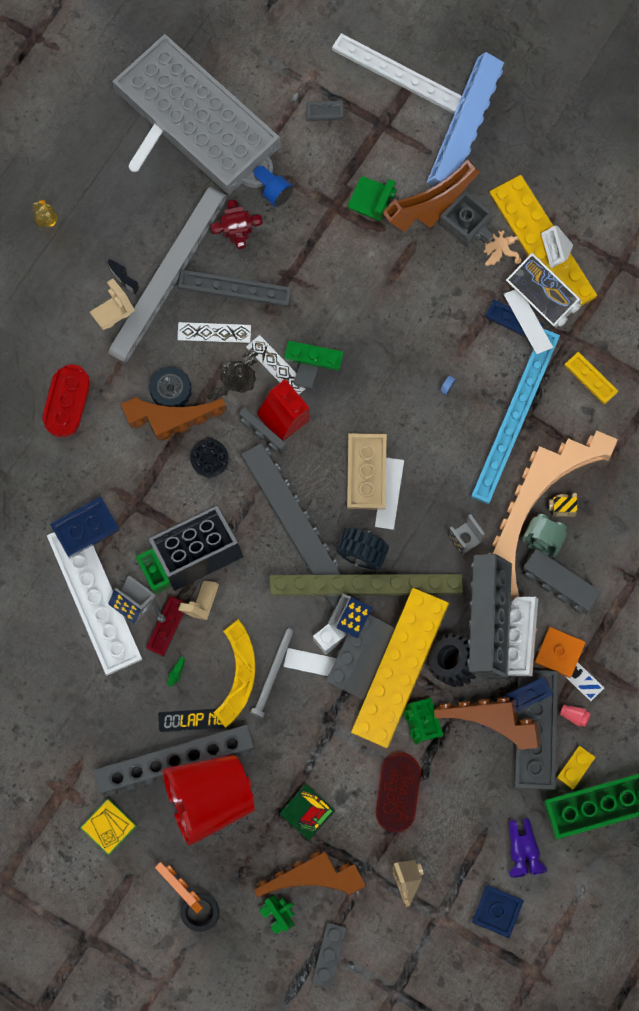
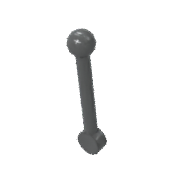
M154 599L152 604L158 614L157 620L163 623L166 617L161 614Z

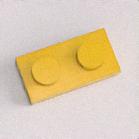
M579 746L556 779L573 790L596 757Z

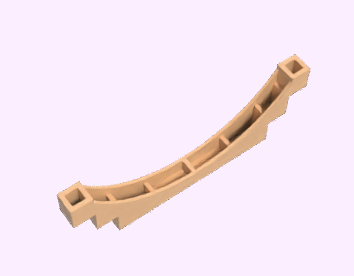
M596 431L594 436L590 435L587 446L568 439L566 444H561L558 454L540 446L537 452L533 451L529 460L532 462L530 469L526 467L522 476L525 481L523 485H518L515 495L518 497L515 502L511 501L508 508L509 518L508 520L504 518L500 527L503 530L500 537L496 536L492 545L495 547L493 554H497L512 563L511 602L516 597H519L515 573L516 548L522 525L531 508L539 497L561 477L586 464L603 459L609 461L618 439Z

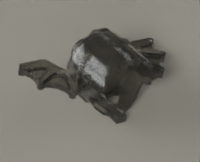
M251 348L244 355V363L241 361L224 363L220 371V379L224 386L214 388L207 398L216 401L220 396H227L229 390L245 393L248 390L251 391L256 381L255 370L251 366L257 363L255 358L258 356V353Z

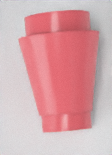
M564 704L560 715L578 727H586L591 713L587 709Z

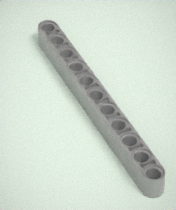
M212 187L207 189L134 307L135 311L129 315L113 341L108 352L109 355L124 363L130 359L179 279L181 269H185L211 227L210 225L222 209L227 198L226 194Z

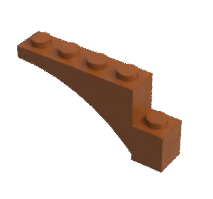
M467 159L459 169L431 189L406 199H394L383 214L391 224L403 232L416 219L431 228L446 209L476 178L480 171Z
M138 396L120 404L131 429L141 428L149 421L158 441L161 439L162 441L167 440L174 433L185 432L190 426L203 424L208 418L221 416L226 411V404L223 398L190 407L155 405L139 400Z
M499 697L497 701L480 699L478 703L461 701L458 702L459 705H451L450 702L439 704L440 707L434 710L435 718L464 719L490 727L513 741L518 746V750L538 748L541 745L538 720L532 721V718H524L518 722L515 699H509V697Z
M318 851L309 856L311 860L305 863L301 860L292 865V870L278 872L274 875L275 879L270 882L266 879L256 884L257 888L254 891L257 897L260 898L284 888L319 886L340 890L349 896L366 887L355 864L350 866L347 863L338 868L340 872L336 873L326 852L321 854Z

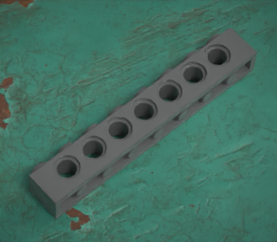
M244 725L94 771L100 793L110 797L117 795L118 791L122 789L130 791L136 789L137 785L142 783L145 786L156 783V779L163 777L162 770L173 767L170 765V761L174 757H179L181 759L180 765L229 755L244 757L252 754L251 751L255 749L248 725ZM230 740L238 742L236 749L230 750L227 748ZM211 746L219 748V752L216 755L208 753V749ZM197 751L200 753L197 761L189 759L191 752ZM154 763H161L162 768L159 772H152L151 767ZM136 768H140L143 771L142 776L139 778L132 776V772ZM117 774L123 775V781L120 784L113 782V778Z

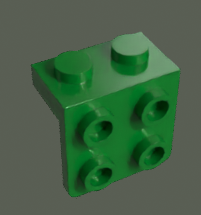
M360 177L348 203V208L381 222L384 215L383 212L389 206L390 200L396 196V181L388 179L387 184L384 185L367 177Z

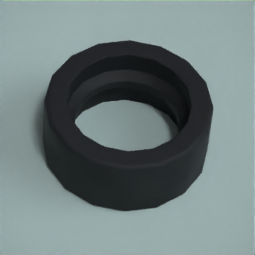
M195 893L202 901L207 902L211 906L212 915L209 921L201 925L193 923L188 915L190 906L185 900L181 906L180 914L183 923L189 929L204 932L210 930L219 919V908L213 897L206 893Z

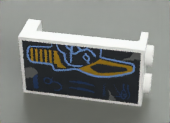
M533 253L506 279L555 328L558 326L562 327L568 320L566 317L571 312L574 314L581 307L580 303L582 300Z

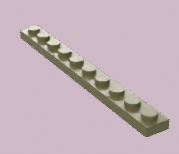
M462 574L269 576L270 596H342L343 593L348 596L410 595L412 588L429 595L463 594Z

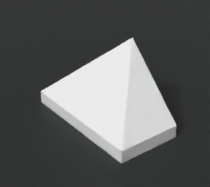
M553 226L541 233L550 267L553 268L566 261L573 244L560 228Z

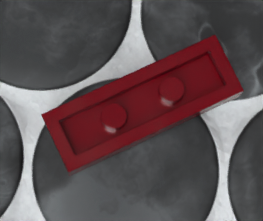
M172 596L169 597L162 612L166 620L163 623L158 621L146 650L165 657L184 616V613L179 611L180 604L188 603Z

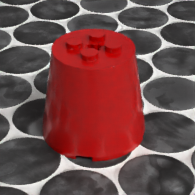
M236 755L168 767L162 770L169 802H174L177 811L174 817L188 846L205 839L255 811L254 796L250 789L252 787L250 778L245 775L244 767Z

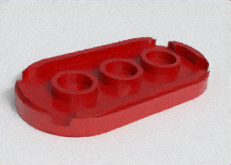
M66 365L57 370L52 378L42 419L46 430L55 437L63 438L74 434L82 420L90 389V379L85 370L78 365Z

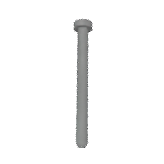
M290 628L285 631L257 705L250 712V714L256 717H264L263 708L293 635V630Z

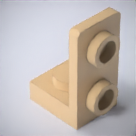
M203 581L196 603L191 601L189 604L181 603L179 611L193 618L207 620L219 584Z

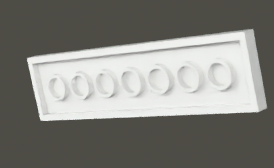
M51 533L47 535L106 676L142 661L124 616L108 604L113 590L94 546L69 559L56 534Z

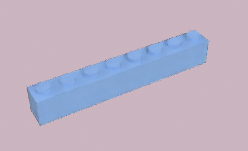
M487 52L477 58L427 180V183L432 186L438 185L459 169L471 152L470 146L477 137V128L484 120L483 114L490 105V96L495 92L497 79L503 73L502 67L504 62Z

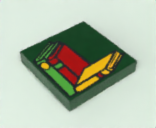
M305 784L279 814L309 841L333 815L335 810Z

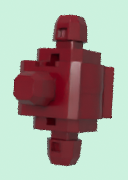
M229 200L227 203L228 209H225V215L221 216L222 223H212L210 225L212 234L224 232L225 238L230 237V241L235 242L238 249H244L246 247V239H249L248 233H252V226L257 227L263 224L262 216L255 214L250 217L249 212L243 211V206L239 207L236 200Z

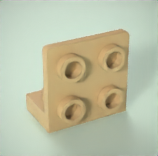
M114 279L107 282L110 287L108 292L112 298L90 311V314L102 330L112 327L116 322L127 318L135 311L127 295Z

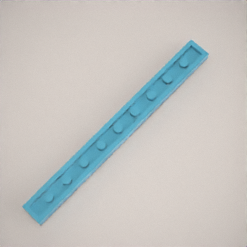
M543 329L553 348L536 354L535 350H533L471 498L489 505L560 337V335Z

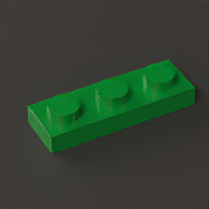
M288 341L284 360L340 371L343 351Z

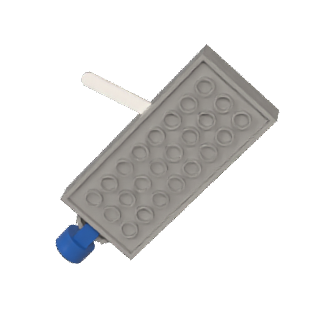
M166 34L112 81L115 92L153 126L129 164L130 171H139L162 134L228 195L241 184L252 188L264 186L265 189L262 195L274 207L283 205L292 195L293 186L281 175H273V165L270 157L281 148L280 137Z

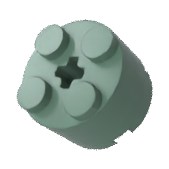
M538 514L537 517L532 518L522 541L524 543L527 541L529 543L528 548L534 552L538 549L547 556L554 554L553 557H556L567 537V532L565 531L567 527L563 523H555L549 520L544 514Z

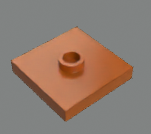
M549 627L535 664L552 671H558L559 674L571 679L586 642Z

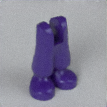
M529 818L523 819V835L518 833L516 820L509 821L510 853L512 861L515 862V866L509 872L510 878L528 875L525 858L529 861L530 875L547 872V867L539 862L540 850Z

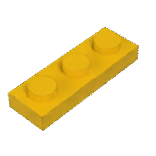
M579 352L565 363L564 367L603 405L618 393V390Z

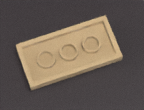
M349 433L347 509L386 510L387 434Z

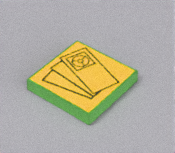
M107 799L80 828L110 855L137 826Z

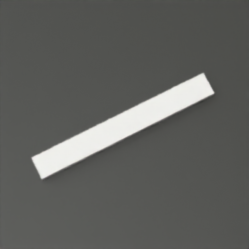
M342 33L334 43L332 51L455 114L462 97L461 95Z

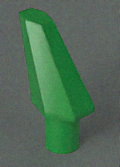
M180 657L169 673L168 686L173 687L180 680L185 663L184 657Z

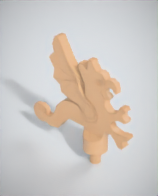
M498 231L500 234L499 238L493 234L495 241H490L488 244L485 243L484 253L487 252V255L491 254L485 266L495 265L496 262H500L502 252L505 256L516 257V264L521 263L519 254L511 251L508 245L514 244L515 240H518L517 236L513 237L511 235L503 238L504 231Z

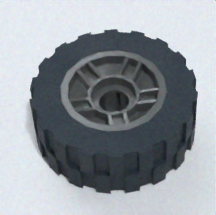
M177 367L161 368L158 372L154 373L149 384L151 397L155 404L160 406L183 407L188 403L192 394V386L188 375L183 370L177 369ZM172 385L174 390L168 391L167 389Z

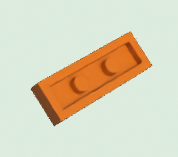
M160 862L155 867L196 913L203 909L198 903L201 899L193 891L189 893L186 890L189 886L181 878L177 880L174 877L177 873L169 865L165 867Z

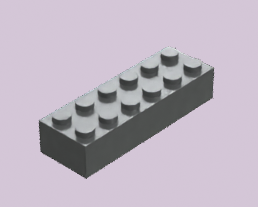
M497 554L474 555V562L472 563L473 581L471 582L472 600L470 602L472 613L469 622L471 637L468 642L470 649V658L468 659L469 672L486 680L508 679L512 563Z

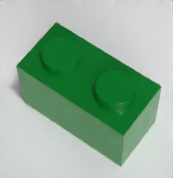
M153 548L136 556L155 595L172 587Z

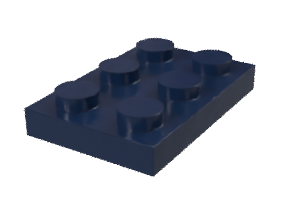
M101 496L50 524L69 559L120 531Z

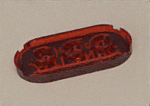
M396 753L390 756L384 762L381 770L376 819L383 829L393 833L408 829L413 823L416 814L421 768L418 762L406 753Z

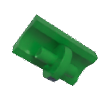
M275 895L264 901L265 904L259 911L265 919L273 914L277 921L270 926L275 934L282 931L285 932L295 926L291 920V917L295 915L291 910L295 905L293 902L287 904L284 898L278 901Z

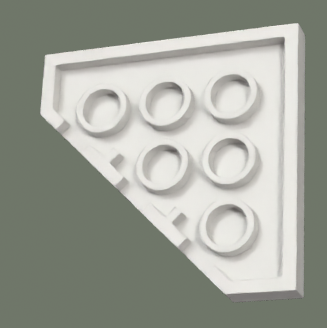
M516 597L510 606L508 676H532L538 598ZM460 653L458 654L457 664L460 660Z

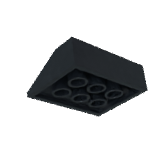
M214 506L149 538V542L174 591L244 557L235 536L218 506Z

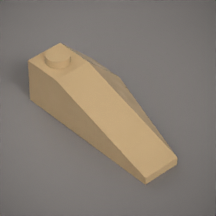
M415 860L395 863L392 868L405 908L410 906L422 880L421 876L424 875L421 864H416Z

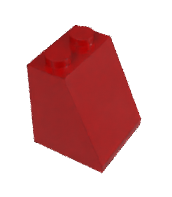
M285 379L270 390L257 416L268 429L282 441H285L310 421V407Z

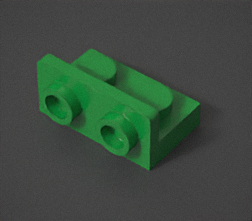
M431 698L412 702L405 707L404 718L408 723L410 736L415 745L443 736L439 720L435 718V708Z

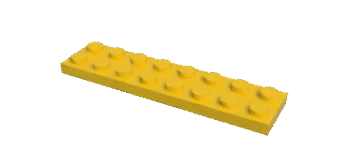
M522 175L489 191V196L513 234L518 237V242L528 257L533 253L582 300L581 306L597 298L596 292L571 253L566 261L553 268L550 267L541 233L552 228L553 224Z
M412 588L351 733L385 748L389 747L450 603Z

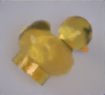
M45 200L33 203L35 224L39 227L53 226L57 221V214L54 213V209L46 204Z

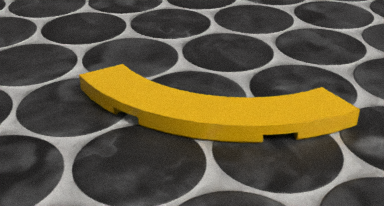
M239 619L223 631L232 646L236 662L232 689L221 706L213 712L225 728L235 721L246 706L255 679L253 647L249 635Z

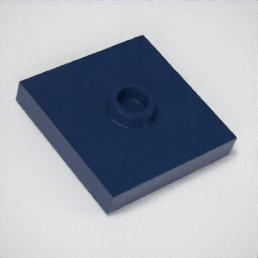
M486 885L471 923L509 939L524 900Z

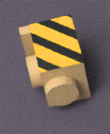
M573 493L571 497H568L566 494H560L553 499H549L548 508L549 511H552V517H575L577 514V493Z

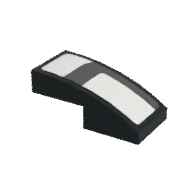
M109 259L107 262L114 277L126 289L136 295L139 290L138 282L126 276L127 271L124 266Z

